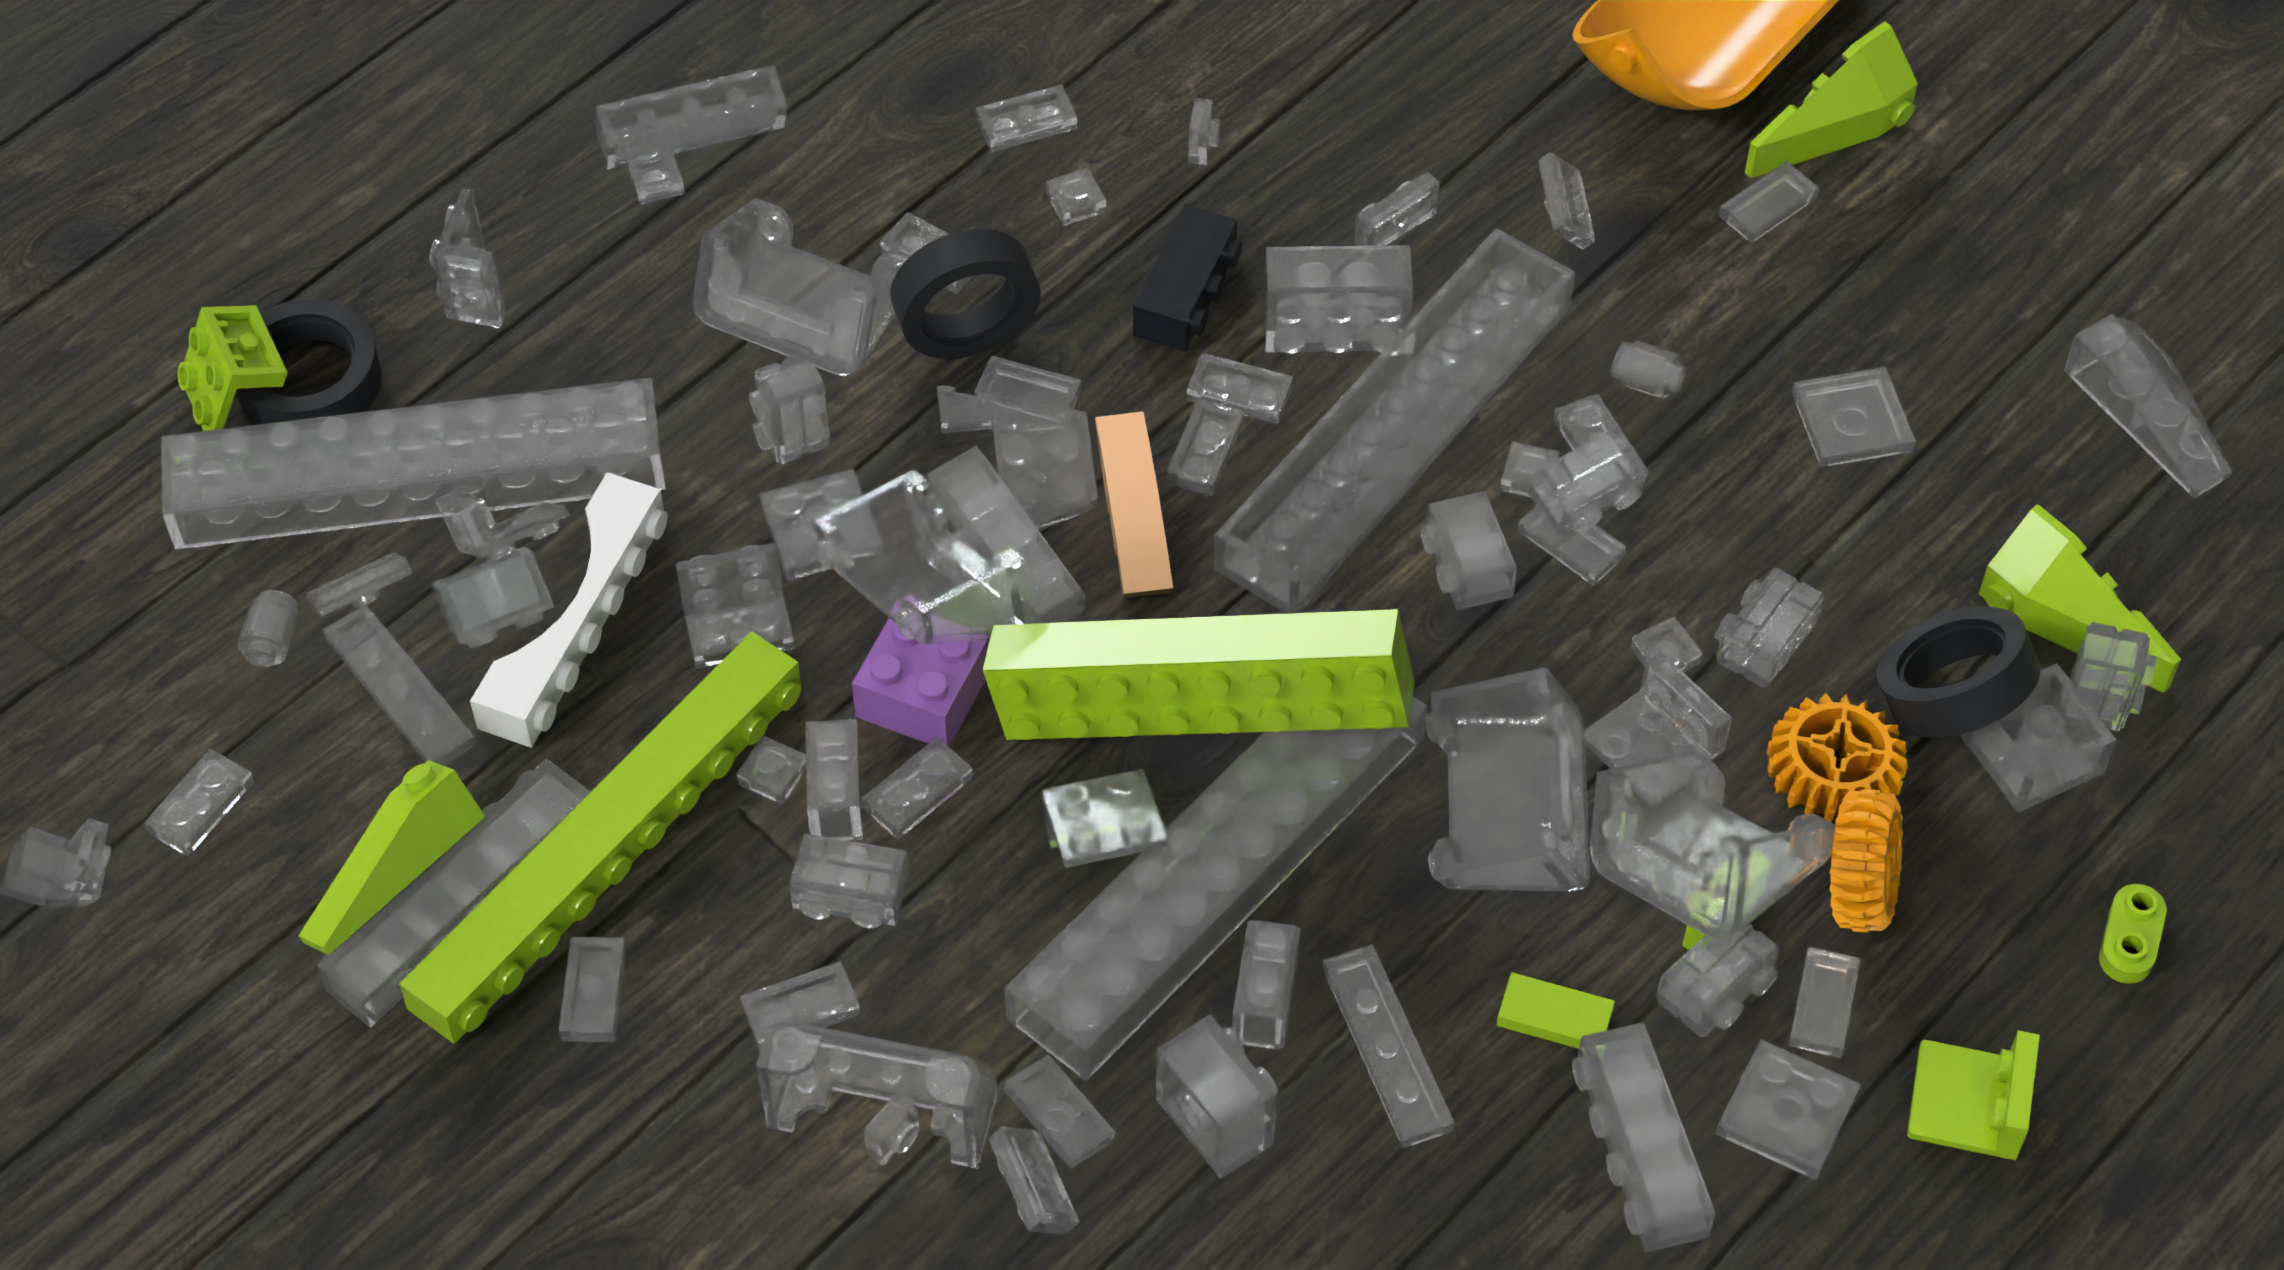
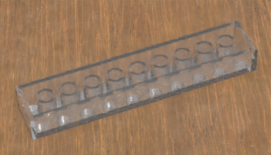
M1496 228L1215 533L1214 570L1286 614L1299 613L1566 314L1571 306L1575 271Z
M652 378L161 436L162 516L174 549L591 499L607 472L660 490L666 489L659 417Z
M1413 696L1409 727L1264 732L1004 988L1006 1019L1087 1081L1424 740L1427 706Z

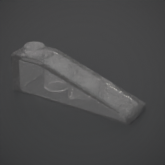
M2111 314L2075 335L2064 371L2193 498H2196L2231 476L2232 469L2170 354L2137 323Z

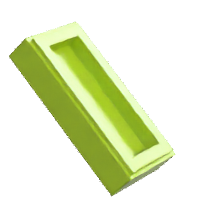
M1511 972L1496 1026L1600 1055L1615 1001Z

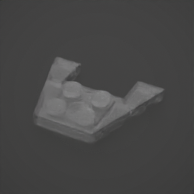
M937 386L942 433L982 429L993 430L1002 510L951 515L956 563H964L1098 507L1087 412L1026 401L1025 405L997 400V395L979 392L978 396L955 392V387Z

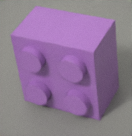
M895 606L852 682L855 717L948 751L986 681L983 666L988 649V639Z

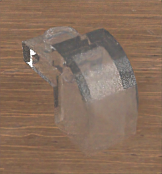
M88 818L70 840L29 827L11 848L1 894L45 907L78 908L94 903L100 898L111 854V847L105 845L109 824Z

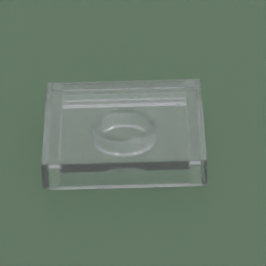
M1886 367L1793 383L1791 393L1820 467L1914 451L1916 440Z

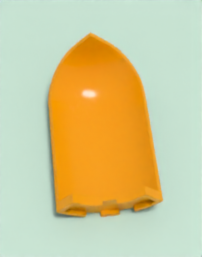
M1597 0L1576 24L1573 31V40L1585 56L1605 76L1628 92L1649 102L1669 108L1713 110L1731 106L1746 98L1839 0Z

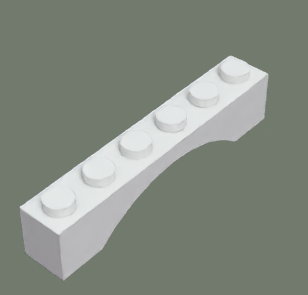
M609 472L606 473L585 508L591 536V554L586 576L576 597L563 615L541 636L518 651L492 663L470 700L477 729L530 748L533 747L541 731L546 732L549 730L556 715V706L564 692H570L575 686L579 675V666L587 653L591 654L597 648L604 623L610 614L615 615L618 612L623 601L625 587L632 576L637 577L642 571L646 559V551L653 539L658 540L665 531L668 514L664 511L660 489Z

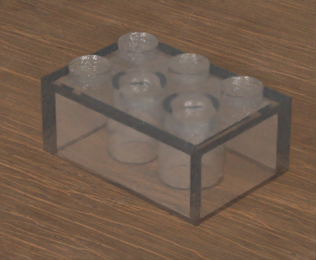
M1410 245L1266 247L1264 286L1265 352L1330 351L1341 353L1345 351H1408L1413 297Z

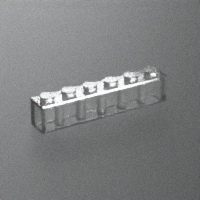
M548 758L543 760L535 769L524 772L517 779L514 787L503 798L482 810L486 816L335 951L330 955H324L317 967L326 992L371 1028L403 998L399 983L590 791Z

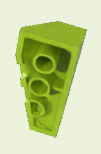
M2037 504L2029 511L1988 564L1979 595L1985 599L1989 607L2002 608L2016 614L2022 620L2026 630L2164 693L2171 686L2181 658L2142 612L2136 610L2129 611L2113 590L2118 584L2107 572L2100 577L2081 555L2087 549L2081 540Z

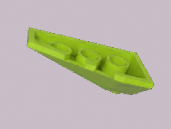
M1883 22L1854 42L1842 54L1843 59L1847 61L1830 78L1822 73L1812 83L1813 89L1808 93L1799 108L1795 105H1789L1750 142L1745 168L1747 176L1754 178L1878 138L1894 126L1900 127L1910 119L1915 110L1913 102L1918 83L1891 25Z
M428 760L423 764L413 767L405 774L403 782L388 795L298 935L304 944L330 955L486 817L454 769Z

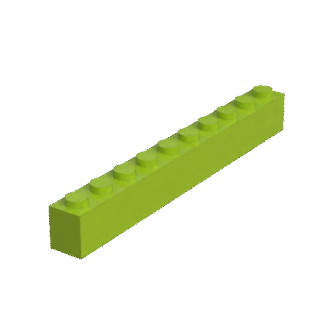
M751 631L399 983L407 1010L453 1044L466 1032H472L478 1028L484 1021L488 1009L503 994L507 995L513 992L521 983L524 973L539 957L548 956L557 946L560 936L575 921L583 920L592 911L596 899L611 884L616 885L625 878L631 864L644 850L655 847L663 838L666 828L680 814L688 813L696 805L700 793L714 779H721L732 767L734 759L748 744L753 745L757 743L766 732L768 724L782 710L787 711L796 703L802 690L798 661Z

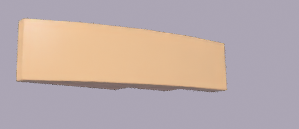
M1144 412L1095 417L1107 510L1110 513L1123 599L1172 593L1173 582Z

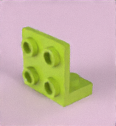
M256 305L201 307L196 326L192 327L189 332V347L184 362H181L178 366L177 376L181 390L186 391L193 406L195 422L202 426L208 442H219L236 390L241 388L283 387L288 372Z
M2018 1030L2011 1049H2001L2000 1054L1922 1040L1918 1051L1907 1136L1914 1140L2016 1161L2029 1130L2040 1035Z

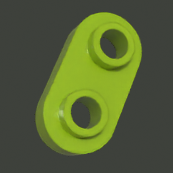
M2143 884L2124 886L2116 893L2109 910L2099 953V962L2103 971L2109 977L2121 983L2132 984L2144 980L2150 974L2156 961L2167 907L2163 897L2149 886ZM2133 904L2142 905L2147 910H2139ZM2123 946L2134 948L2137 954L2126 952Z

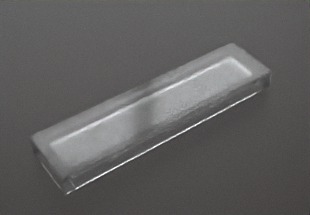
M366 604L323 629L327 642L425 762L430 760L444 766L477 746L474 735Z
M1373 944L1323 960L1324 974L1402 1148L1453 1132L1454 1121Z

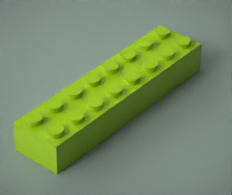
M1398 609L993 625L983 666V673L1006 740L1409 727L1415 684Z

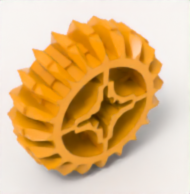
M1825 693L1820 698L1818 705L1806 697L1800 704L1799 709L1789 707L1788 711L1784 714L1783 720H1778V723L1775 724L1771 736L1772 740L1769 741L1766 752L1768 755L1767 759H1769L1767 766L1768 776L1776 778L1774 783L1776 793H1788L1787 802L1789 808L1802 804L1805 806L1804 813L1806 819L1817 812L1824 814L1825 822L1828 825L1835 816H1838L1839 806L1847 792L1864 789L1881 790V793L1894 794L1895 797L1900 793L1903 785L1902 778H1905L1908 769L1907 759L1905 758L1907 752L1906 742L1898 739L1900 734L1898 725H1885L1887 719L1885 710L1872 714L1868 711L1867 700L1859 706L1852 705L1847 693L1840 699V702H1833L1828 694ZM1835 750H1838V759L1834 756ZM1836 759L1840 762L1839 769L1836 768Z
M1871 789L1847 792L1839 806L1838 817L1835 819V832L1833 834L1831 869L1829 872L1831 874V884L1829 891L1831 892L1830 906L1833 909L1832 915L1840 928L1852 929L1853 932L1863 933L1883 931L1890 925L1892 917L1895 915V904L1898 902V889L1900 887V873L1902 869L1903 817L1901 815V806L1894 794L1881 793V790Z

